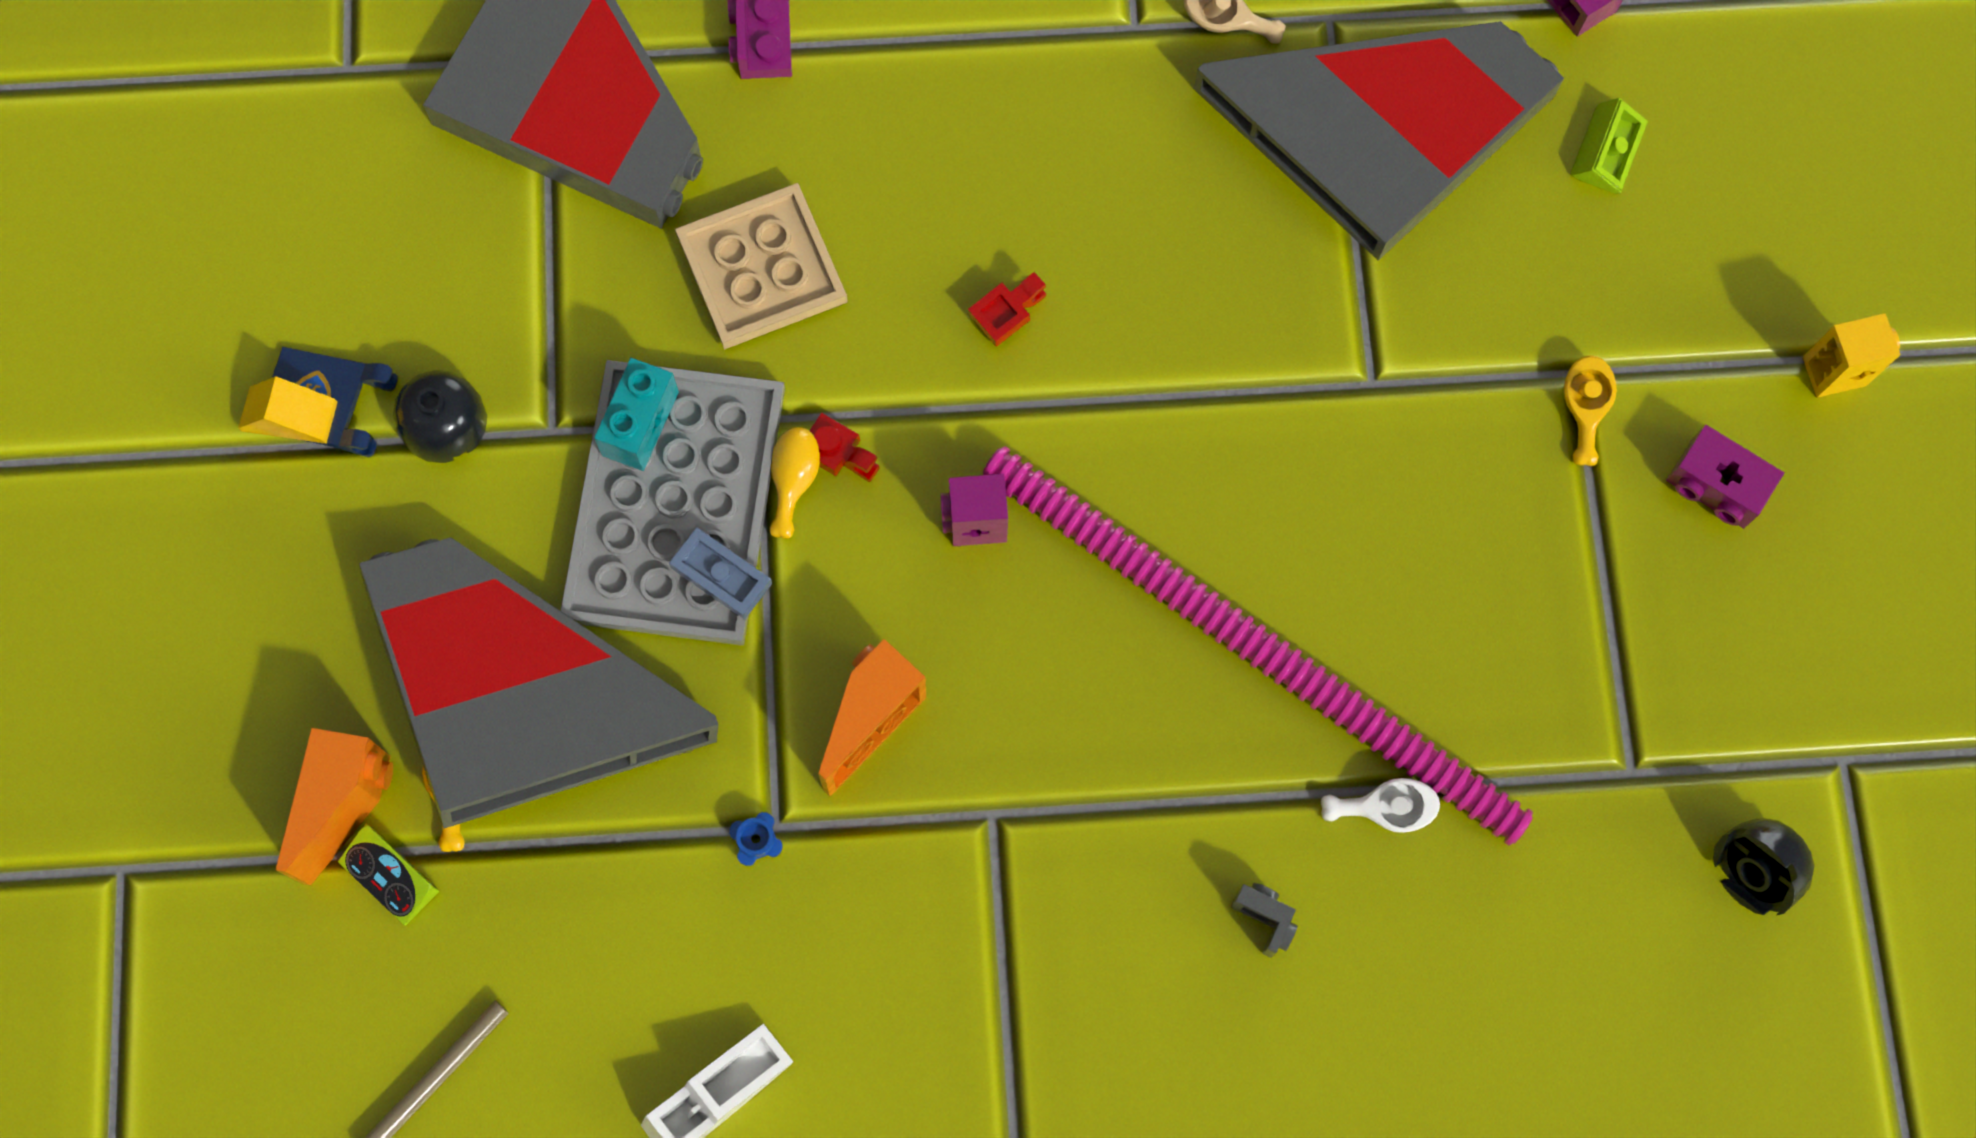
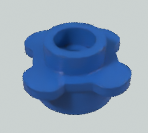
M762 812L756 818H750L744 822L736 821L731 825L729 834L737 842L739 848L737 858L741 864L752 866L759 858L765 856L777 857L781 853L783 844L774 834L773 826L775 821L769 813ZM754 835H759L761 838L758 843H753L751 839Z

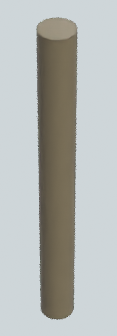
M495 1000L365 1138H391L509 1014L508 1011Z

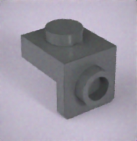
M1253 883L1252 887L1243 884L1238 890L1230 908L1273 928L1262 954L1271 958L1277 953L1279 948L1287 951L1298 925L1291 922L1296 909L1278 901L1279 894L1264 885Z

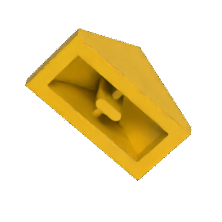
M275 376L249 387L238 429L242 432L327 444L338 402L334 398Z

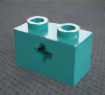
M630 357L594 437L603 457L641 471L645 470L679 393L672 372Z

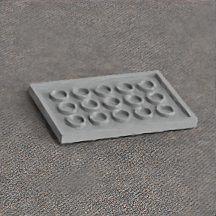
M607 360L561 612L580 625L744 645L749 615L744 620L671 569L669 562L697 527L755 568L757 567L771 480V460L773 448L777 442L784 399V382L656 366L673 373L679 393L644 471L603 457L594 440L628 364L627 362Z

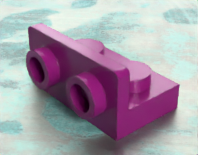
M728 0L729 24H736L737 36L729 37L730 62L738 63L741 79L792 77L789 0Z

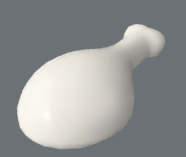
M1398 778L1384 782L1366 796L1359 798L1340 799L1331 794L1323 796L1321 799V815L1325 821L1331 822L1341 816H1362L1387 830L1405 833L1418 830L1430 824L1439 812L1440 801L1436 792L1427 784L1414 779Z

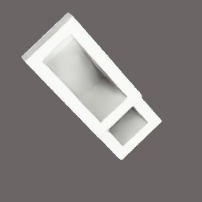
M762 1024L688 1080L681 1090L646 1115L641 1127L649 1138H704L793 1063V1060L766 1026Z

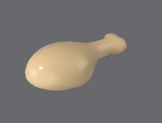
M1184 0V8L1188 16L1198 26L1208 31L1224 33L1234 30H1247L1264 36L1273 44L1280 43L1286 28L1283 22L1280 20L1270 21L1253 14L1244 0Z

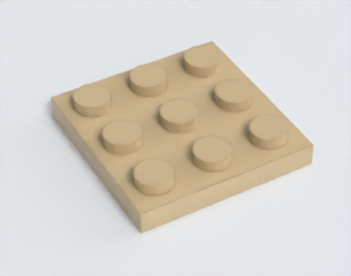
M798 183L675 229L724 350L848 302L846 292Z

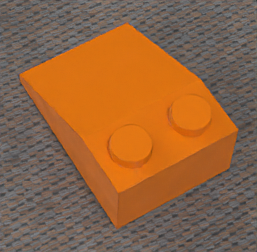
M885 639L876 647L872 644L866 646L852 662V666L855 669L850 674L818 773L823 791L829 796L926 699L925 676Z
M311 728L276 871L301 884L312 885L379 803L382 789L387 790L393 776V763L389 762L390 755L368 737Z

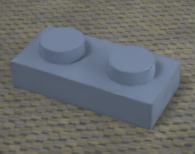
M697 527L669 562L671 569L744 620L772 585L771 578Z

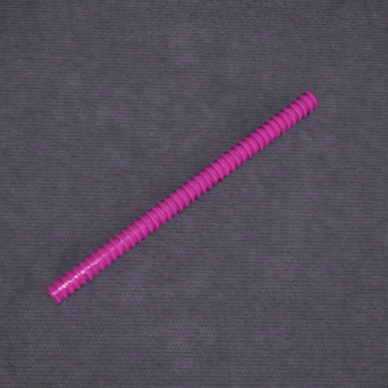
M1008 447L999 448L989 459L983 470V475L1004 474L1007 497H1017V504L1020 506L1027 504L1030 513L1038 512L1041 514L1040 520L1043 522L1050 520L1052 522L1051 527L1055 530L1063 529V536L1066 538L1073 536L1075 538L1074 543L1078 546L1086 545V552L1089 554L1096 552L1098 554L1097 558L1101 562L1109 561V568L1112 570L1119 568L1122 571L1121 576L1124 578L1132 577V584L1135 586L1142 584L1145 587L1144 592L1148 595L1152 592L1156 594V600L1159 603L1165 600L1169 603L1167 608L1171 611L1175 608L1179 610V616L1182 619L1188 616L1192 619V626H1202L1205 635L1212 633L1216 636L1215 642L1220 644L1223 641L1228 644L1226 648L1228 651L1232 652L1234 649L1238 651V658L1241 660L1248 658L1251 660V667L1255 669L1259 666L1264 669L1262 671L1264 676L1267 677L1269 674L1274 676V683L1279 685L1282 682L1287 685L1286 691L1292 693L1293 690L1299 694L1298 699L1301 702L1305 699L1310 701V708L1313 710L1317 707L1323 711L1322 716L1324 718H1328L1329 715L1335 719L1334 725L1339 727L1343 724L1347 727V734L1356 733L1359 736L1358 741L1363 744L1367 741L1371 744L1370 750L1375 752L1378 749L1383 752V759L1388 760L1391 758L1396 761L1394 763L1396 768L1399 769L1402 766L1406 768V775L1409 777L1416 775L1420 778L1419 781L1432 786L1436 794L1440 792L1444 795L1443 800L1446 803L1450 802V800L1455 802L1456 810L1461 811L1465 809L1468 812L1467 817L1469 819L1478 818L1480 820L1479 826L1482 828L1487 826L1492 828V835L1495 837L1501 834L1505 837L1504 843L1508 846L1512 843L1515 844L1525 832L1533 819L1532 810L1528 808L1523 811L1519 808L1521 803L1517 800L1510 802L1507 799L1508 794L1503 791L1500 794L1496 792V785L1493 783L1488 785L1483 783L1484 777L1480 774L1474 777L1470 774V767L1465 766L1461 768L1458 765L1459 760L1457 758L1448 759L1446 757L1447 751L1441 749L1439 752L1433 748L1434 742L1429 740L1425 743L1421 740L1423 736L1421 733L1417 732L1414 735L1409 731L1410 726L1408 724L1399 725L1397 723L1398 717L1393 715L1389 718L1385 715V708L1380 707L1376 709L1373 707L1374 701L1372 699L1363 700L1360 697L1362 693L1359 690H1356L1355 693L1348 689L1350 684L1347 682L1340 684L1336 681L1337 675L1333 673L1329 676L1324 673L1326 670L1324 666L1320 665L1317 668L1312 664L1314 659L1311 657L1304 659L1300 656L1301 650L1297 648L1293 651L1288 648L1290 645L1288 641L1284 640L1281 643L1277 640L1278 634L1275 632L1271 634L1265 632V625L1260 624L1257 626L1253 623L1254 618L1249 615L1245 618L1241 615L1242 609L1237 607L1234 610L1229 607L1231 603L1229 600L1225 599L1222 602L1218 599L1219 593L1216 591L1212 593L1206 591V584H1196L1194 582L1195 577L1191 574L1188 577L1183 575V568L1180 566L1174 569L1171 566L1172 561L1166 558L1164 561L1160 559V553L1157 550L1151 553L1147 550L1148 544L1145 542L1138 544L1135 535L1127 536L1124 534L1125 528L1122 526L1118 528L1112 526V519H1102V512L1099 510L1094 512L1089 510V503H1079V496L1076 494L1071 496L1066 494V487H1056V481L1053 478L1046 480L1043 471H1033V465L1030 462L1023 464L1021 456L1009 454L1010 449Z

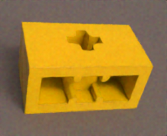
M1885 313L1834 325L1802 357L1816 397L1867 386L1901 355L1899 351V336L1896 330L1890 327Z

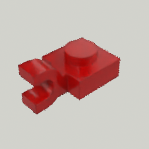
M1035 272L1029 275L1011 292L1003 283H1000L968 308V314L997 347L1030 321V314L1025 308L1036 305L1046 297V293L1043 290L1046 288V284Z
M820 414L809 430L816 438L819 446V467L837 476L842 467L845 466L864 480L871 482L880 469L879 465L875 463L877 456L864 448L857 447L861 441L859 434L827 415Z

